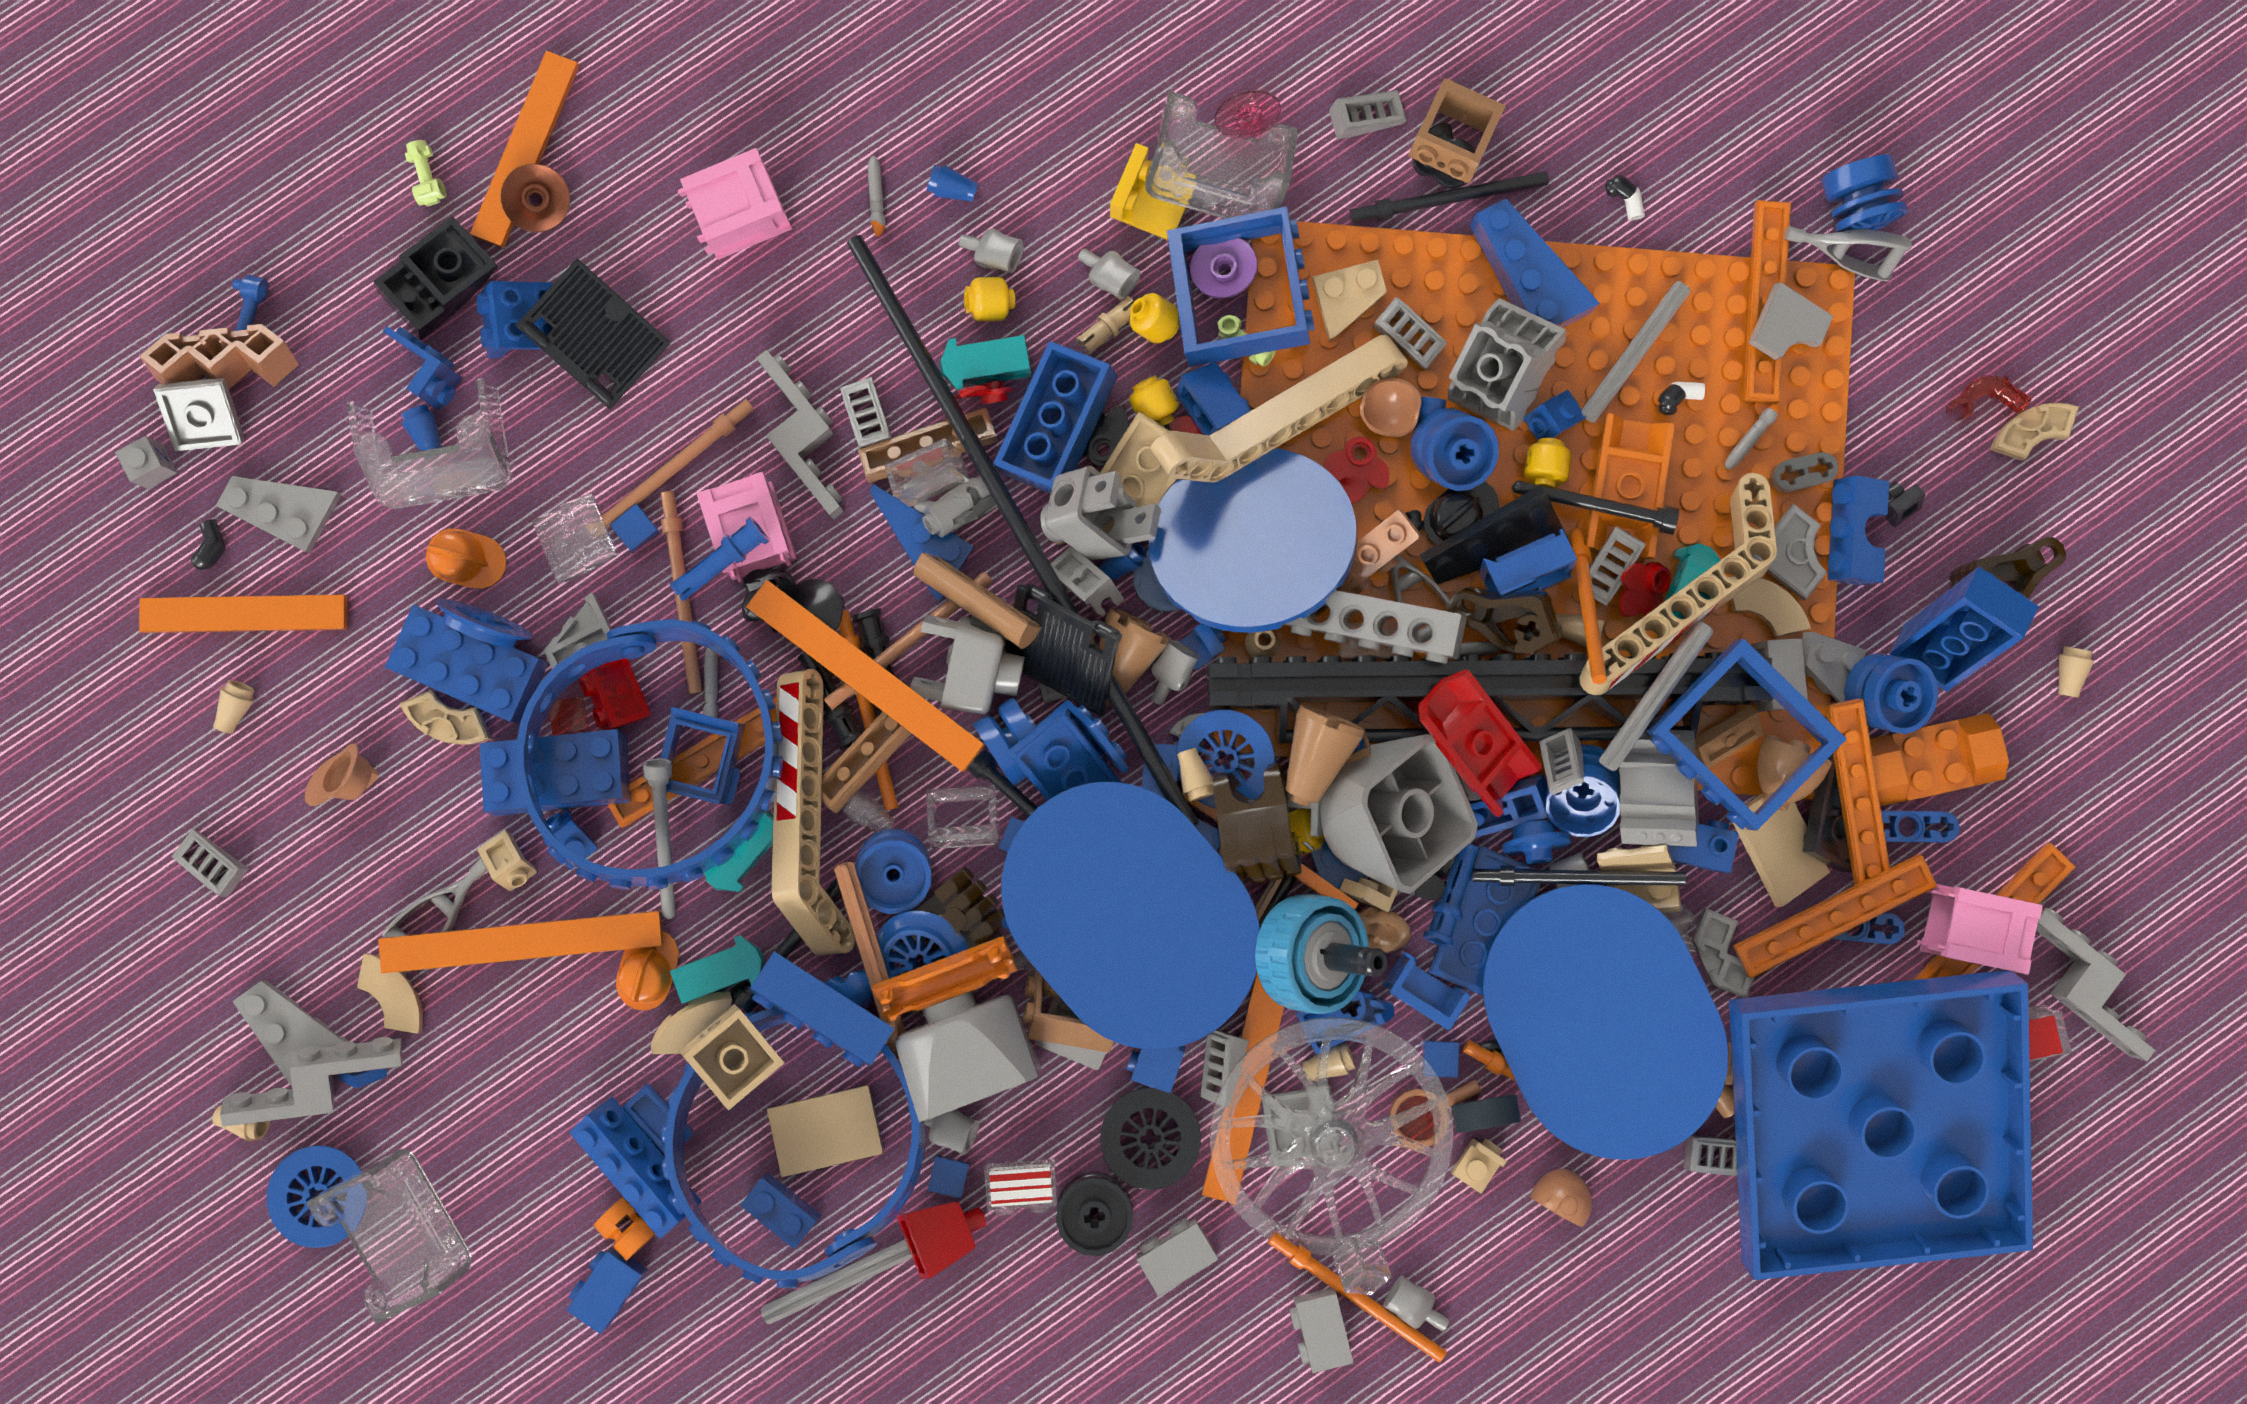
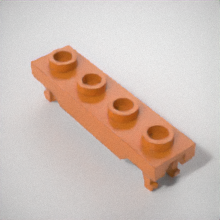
M1005 936L874 984L872 985V991L882 1007L885 1020L889 1019L892 1022L897 1020V1017L903 1013L919 1011L983 987L996 978L1006 979L1010 976V973L1017 971V965Z

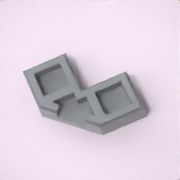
M1703 908L1691 941L1711 985L1747 998L1754 977L1749 978L1746 975L1739 958L1727 954L1739 921Z

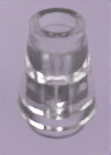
M859 790L842 810V812L848 815V820L876 833L890 829L895 821L868 791L863 793Z

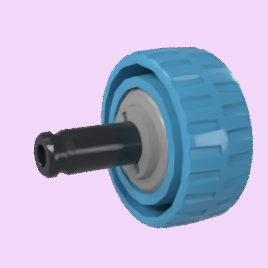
M1298 894L1284 899L1268 913L1257 937L1255 961L1262 987L1278 1005L1300 1012L1325 1014L1341 1009L1357 994L1365 976H1381L1387 967V957L1384 951L1379 948L1369 947L1365 926L1357 912L1345 901L1333 897Z

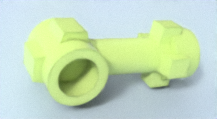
M424 140L408 143L406 145L407 153H405L406 160L409 163L415 164L420 184L412 187L416 202L420 206L426 205L428 207L441 203L440 199L446 198L447 192L441 179H433L428 163V158L433 156L431 147L427 146Z
M1226 315L1217 323L1220 330L1218 334L1220 340L1248 335L1240 329L1242 325L1241 320L1236 316ZM1276 351L1251 355L1249 360L1255 365L1259 363L1265 367L1271 362Z

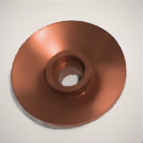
M527 164L513 170L504 180L501 188V204L508 219L517 227L529 232H545L558 226L566 217L570 207V193L566 182L555 170L541 164ZM532 195L541 196L543 201L539 206L530 204L529 198Z

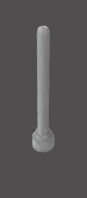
M651 759L643 763L644 778L648 780V785L652 786L658 867L672 864L666 785L669 784V778L672 777V763L668 759ZM674 883L668 884L667 888L660 889L662 915L666 919H672L676 914Z

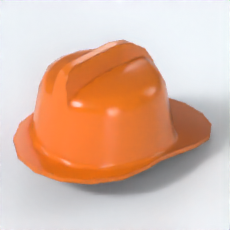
M448 528L438 532L431 539L426 549V562L432 574L443 581L457 585L484 589L497 583L506 570L507 559L503 548L495 540L473 532Z
M663 930L662 946L624 950L617 973L616 988L623 1002L635 1010L647 1011L658 1007L665 1001L673 981L670 971L677 968L679 951L675 940Z

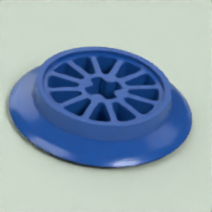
M441 598L435 600L439 608L445 612L443 622L446 625L475 639L501 647L513 648L518 640L533 638V634L524 627L492 612L454 600Z
M1214 710L1194 719L1182 733L1176 749V767L1180 780V764L1177 754L1197 748L1198 753L1202 752L1211 757V759L1202 760L1205 765L1212 764L1213 767L1209 770L1210 774L1217 771L1218 773H1228L1233 777L1232 773H1234L1242 784L1235 787V789L1249 799L1260 797L1264 791L1263 774L1269 764L1275 763L1273 745L1266 731L1248 715L1234 710ZM1225 730L1233 731L1229 745L1227 744ZM1218 731L1220 745L1212 736V732ZM1238 734L1246 738V741L1236 748L1235 743ZM1205 738L1214 748V750L1202 746V742ZM1247 744H1250L1254 752L1241 754L1240 750ZM1221 750H1224L1226 755L1233 754L1234 760L1230 762L1231 768L1227 764L1220 765L1218 759L1222 756ZM1253 757L1255 758V765L1252 766L1244 763L1241 759ZM1239 768L1251 772L1250 778L1246 779ZM1214 795L1198 800L1202 804L1216 809Z
M908 911L898 914L888 920L877 934L889 978L901 975L900 973L906 970L911 971L922 967L917 964L918 959L916 956L918 954L924 956L923 962L925 963L923 966L941 960V958H937L941 955L948 957L968 949L962 934L959 932L957 937L953 927L946 919L925 911ZM912 935L917 936V944L913 939ZM924 937L931 940L928 945H925ZM936 943L940 948L933 950L932 945ZM894 962L904 963V964H901V965H899V966H895Z
M309 1146L288 1155L276 1167L267 1189V1208L277 1230L291 1242L309 1248L328 1247L347 1238L361 1222L368 1200L366 1180L357 1163L344 1152L328 1146ZM316 1166L322 1167L320 1179ZM306 1169L308 1170L310 1180L303 1174V1171ZM330 1169L336 1172V1175L328 1182ZM342 1178L345 1186L334 1188L333 1185ZM296 1179H297L305 1188L295 1187V1186H294V1183H295ZM323 1189L326 1195L322 1198V1201L314 1202L312 1197L316 1194V1190L320 1191ZM347 1190V1198L336 1196V1192ZM292 1193L301 1195L302 1199L293 1202ZM303 1203L305 1206L298 1214L294 1206ZM334 1203L345 1205L344 1211L342 1212ZM311 1211L309 1222H307L303 1217ZM329 1211L336 1217V1221H331ZM319 1213H320V1216H321L323 1225H317Z

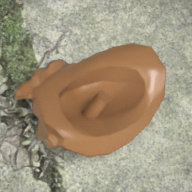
M1367 907L1361 912H1357L1365 926L1369 947L1379 948L1387 954L1404 947L1410 940L1409 926L1397 913L1392 911L1388 913L1373 907Z

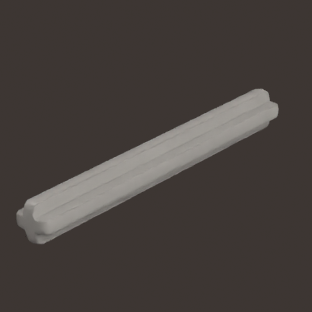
M1676 281L1584 405L1582 414L1587 417L1585 418L1587 421L1594 423L1600 417L1688 297L1691 290L1683 282Z
M1701 621L1694 624L1600 757L1599 762L1611 771L1618 769L1712 636L1713 629Z
M904 1239L764 1305L761 1308L763 1319L767 1324H772L912 1258L906 1240Z

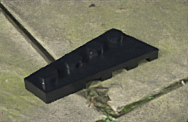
M1539 485L1420 554V557L1434 582L1438 585L1480 570L1483 558L1495 562L1496 558L1554 533L1557 536L1563 526L1546 492Z
M1832 754L1828 758L1832 765L1824 780L1814 790L1813 799L1810 803V815L1803 838L1802 852L1841 872L1852 873L1851 863L1848 860L1849 850Z

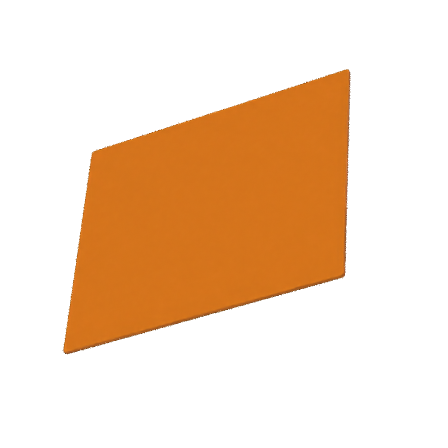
M1297 221L1300 238L1293 240L1295 249L1301 248L1305 269L1298 270L1300 280H1307L1310 297L1309 300H1304L1303 302L1305 311H1312L1315 330L1308 331L1310 344L1276 350L1273 359L1265 367L1259 363L1257 365L1253 364L1249 360L1250 356L1243 357L1240 397H1243L1248 402L1250 411L1380 336L1381 334L1373 326L1391 302L1398 297L1439 334L1447 344L1426 370L1401 351L1408 363L1406 368L1395 378L1412 384L1419 392L1420 397L1447 400L1446 409L1453 408L1484 420L1494 430L1499 442V458L1494 471L1485 482L1493 487L1497 494L1499 508L1522 496L1513 492L1512 485L1518 480L1530 482L1524 475L1528 448L1537 443V439L1526 422L1523 421L1515 431H1512L1448 400V388L1452 382L1449 375L1474 325L1482 322L1487 310L1498 298L1510 303L1475 235ZM1282 234L1252 239V249L1257 259V273L1253 282L1248 287L1245 333L1253 334L1296 325ZM1545 241L1600 304L1591 314L1563 327L1566 329V341L1556 351L1555 362L1547 371L1539 386L1536 399L1526 409V415L1542 403L1566 390L1570 391L1582 410L1676 281H1681L1691 290L1688 297L1600 417L1594 423L1584 419L1579 424L1554 438L1564 442V446L1570 450L1572 455L1567 482L1563 485L1555 486V488L1592 496L1598 454L1601 448L1607 413L1615 414L1624 420L1648 424H1675L1662 508L1665 505L1679 508L1676 529L1673 535L1658 533L1654 559H1637L1635 563L1647 565L1650 562H1659L1669 569L1672 581L1680 561L1672 557L1676 549L1700 543L1712 548L1721 560L1735 550L1730 507L1731 495L1744 475L1757 473L1764 476L1770 485L1774 526L1792 504H1795L1821 525L1815 536L1814 551L1818 562L1827 571L1823 579L1805 600L1799 598L1769 573L1766 572L1761 577L1782 587L1794 597L1805 612L1811 627L1810 629L1774 637L1769 625L1759 616L1748 612H1733L1731 603L1728 601L1702 621L1713 629V634L1697 656H1704V653L1724 652L1735 640L1745 639L1751 645L1766 640L1802 639L1803 632H1815L1834 639L1837 582L1828 581V558L1833 482L1835 479H1841L1844 476L1855 273L1842 268L1838 264L1788 261L1786 286L1831 314L1833 318L1820 346L1811 347L1801 343L1794 344L1787 349L1782 357L1780 402L1777 403L1780 405L1779 414L1775 422L1768 426L1764 434H1762L1743 460L1736 467L1728 470L1725 468V461L1731 451L1753 424L1759 420L1760 414L1766 408L1773 405L1743 402L1751 258ZM1378 260L1387 290L1386 295L1374 306L1367 309L1358 320L1342 331L1334 341L1329 342L1314 291L1312 277ZM1396 314L1388 324L1393 328L1402 317ZM1407 322L1399 334L1404 337L1412 325ZM1417 331L1409 343L1414 346L1423 334ZM1428 339L1418 352L1424 356L1434 343ZM1679 381L1705 384L1703 400L1684 399L1677 405V412L1673 415H1664L1659 412V395L1671 383ZM1363 396L1276 447V449H1283L1305 456L1323 467L1325 460L1331 453L1343 450L1345 444L1354 437H1366L1375 444L1377 457L1388 466L1389 482L1386 489L1370 486L1365 496L1360 501L1352 504L1357 525V542L1397 510H1402L1404 513L1419 510L1423 521L1426 509L1430 504L1449 489L1427 479L1416 469L1411 457V439L1416 426L1407 435L1401 437H1389L1371 431L1364 423L1360 414ZM1362 449L1353 451L1354 457L1358 460H1363L1366 457ZM1826 452L1831 454L1838 463L1837 475L1831 481L1820 486L1782 493L1777 491L1770 482L1772 469L1789 459ZM1819 460L1816 466L1808 469L1809 474L1820 472L1822 477L1823 473L1828 471L1827 466L1820 465ZM1785 468V472L1780 475L1781 480H1787L1790 485V481L1799 477L1800 473L1799 471L1788 473ZM1550 501L1568 536L1571 547L1570 532L1575 528H1580L1584 531L1586 543L1590 510ZM1747 522L1750 527L1759 529L1754 523ZM1423 527L1422 531L1419 532L1420 538L1404 549L1399 556L1433 580L1420 554L1436 544L1428 538ZM1590 550L1592 563L1598 553ZM1606 556L1620 566H1623L1625 563L1616 556ZM1600 565V571L1615 578L1616 573ZM1575 567L1571 572L1572 577L1543 590L1552 598V606L1556 614L1582 615ZM1400 568L1398 570V579L1409 573V571ZM1378 570L1370 577L1374 583L1358 594L1395 601L1390 570L1384 575ZM1480 570L1438 584L1449 600L1466 587L1475 586L1486 589L1479 574ZM1725 573L1727 577H1734L1731 573ZM1594 577L1591 582L1605 590L1609 587ZM1423 581L1400 593L1402 602L1405 604L1448 612L1435 592ZM1623 584L1620 585L1608 605H1604L1594 599L1597 619L1604 620L1600 636L1602 647L1644 617L1643 612L1633 617L1622 616L1620 598L1622 592L1626 589ZM1668 590L1665 593H1663V602L1665 600ZM1464 599L1465 607L1474 611V603ZM1328 608L1319 616H1315L1318 623L1325 622L1330 616V609ZM1355 612L1349 618V623L1364 622L1362 612ZM1520 617L1497 623L1505 635L1512 641H1517L1514 629L1519 625L1517 621ZM1391 618L1386 620L1385 622H1397V620L1395 618ZM1530 622L1529 624L1532 626L1531 632H1533L1535 622ZM1282 625L1278 630H1273L1279 638V648L1272 657V663H1283V660H1286V657L1306 656L1307 662H1317L1321 656H1341L1342 662H1352L1343 660L1363 655L1376 656V658H1390V656L1399 655L1392 653L1393 647L1380 644L1379 650H1373L1358 646L1359 640L1346 638L1345 643H1337L1325 640V633L1312 631L1311 637L1291 633L1292 627ZM1427 625L1421 626V627L1418 629V631H1419L1420 629L1424 628V627L1427 626ZM1350 626V628H1351L1352 630L1358 629V628L1361 627V626ZM1398 626L1382 627L1385 636L1395 634ZM1465 626L1462 643L1491 642L1480 631ZM1222 630L1221 632L1226 641L1222 643L1225 650L1219 657H1237L1238 664H1249L1251 656L1245 647L1248 633ZM1645 631L1650 638L1659 639L1655 632ZM1264 635L1258 637L1260 645L1268 646L1270 644L1269 638H1265ZM1682 635L1655 655L1656 659H1661L1660 657L1669 656V653H1674L1686 635ZM1562 637L1557 642L1549 644L1536 653L1551 654V660H1558L1559 657H1564L1565 654L1573 653L1586 654V660L1589 659L1587 648ZM1500 649V651L1491 655H1481V661H1489V658H1495V655L1515 654L1516 660H1523V658L1530 657L1531 654L1512 653ZM1618 650L1624 658L1632 656L1628 651ZM1416 651L1413 652V657H1411V661L1424 659ZM1448 658V661H1455V659ZM1805 674L1808 701L1827 719L1825 705L1831 703V695L1823 694L1816 686L1815 681ZM1641 699L1606 701L1628 719ZM1666 699V701L1664 702V704L1661 706V708H1660L1659 710H1661L1665 705H1667V704H1668L1670 701H1672L1673 699ZM1574 700L1504 702L1533 726H1542ZM1376 702L1300 704L1320 709L1334 717L1338 716L1352 721ZM1402 702L1419 716L1420 702ZM1583 705L1554 727H1614L1617 725ZM1748 705L1702 706L1697 736ZM1751 705L1757 711V705ZM1381 706L1357 724L1364 729L1417 728L1384 706ZM1287 709L1286 730H1294L1296 714ZM1234 710L1248 715L1262 726L1271 740L1276 757L1290 758L1292 743H1278L1276 710ZM1787 710L1758 712L1764 735L1708 769L1734 794L1759 796L1763 792L1757 773V760L1762 742L1767 734L1776 736L1787 744H1790L1792 739L1804 742L1811 747V754L1821 743ZM1682 718L1674 726H1684ZM1509 722L1512 727H1517L1516 725ZM1225 730L1227 744L1229 745L1233 731ZM1214 731L1213 737L1220 745L1219 733ZM1238 734L1235 747L1237 748L1243 744L1246 738ZM1612 740L1580 742L1583 745H1594L1606 750ZM1524 741L1543 766L1539 772L1525 777L1544 774L1546 778L1539 741ZM1247 744L1240 750L1241 754L1254 752L1250 744ZM1698 782V791H1701L1704 787ZM1814 791L1802 799L1812 800Z

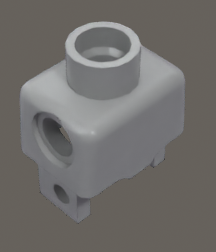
M1087 466L1055 477L1049 503L1043 507L1040 521L1042 530L1050 541L1054 543L1065 541L1087 559L1100 560L1126 556L1130 553L1132 543L1155 539L1161 508L1156 503L1138 507L1137 503L1125 493L1124 486L1120 484L1122 476L1119 473L1113 471L1101 474L1094 467ZM1114 520L1111 531L1108 534L1102 531L1104 525Z
M926 615L921 632L952 638L954 643L949 645L946 683L914 677L910 684L912 690L923 698L940 701L942 709L975 714H986L990 710L995 692L1017 696L1025 657L1005 653V637L982 621L962 616L960 621Z

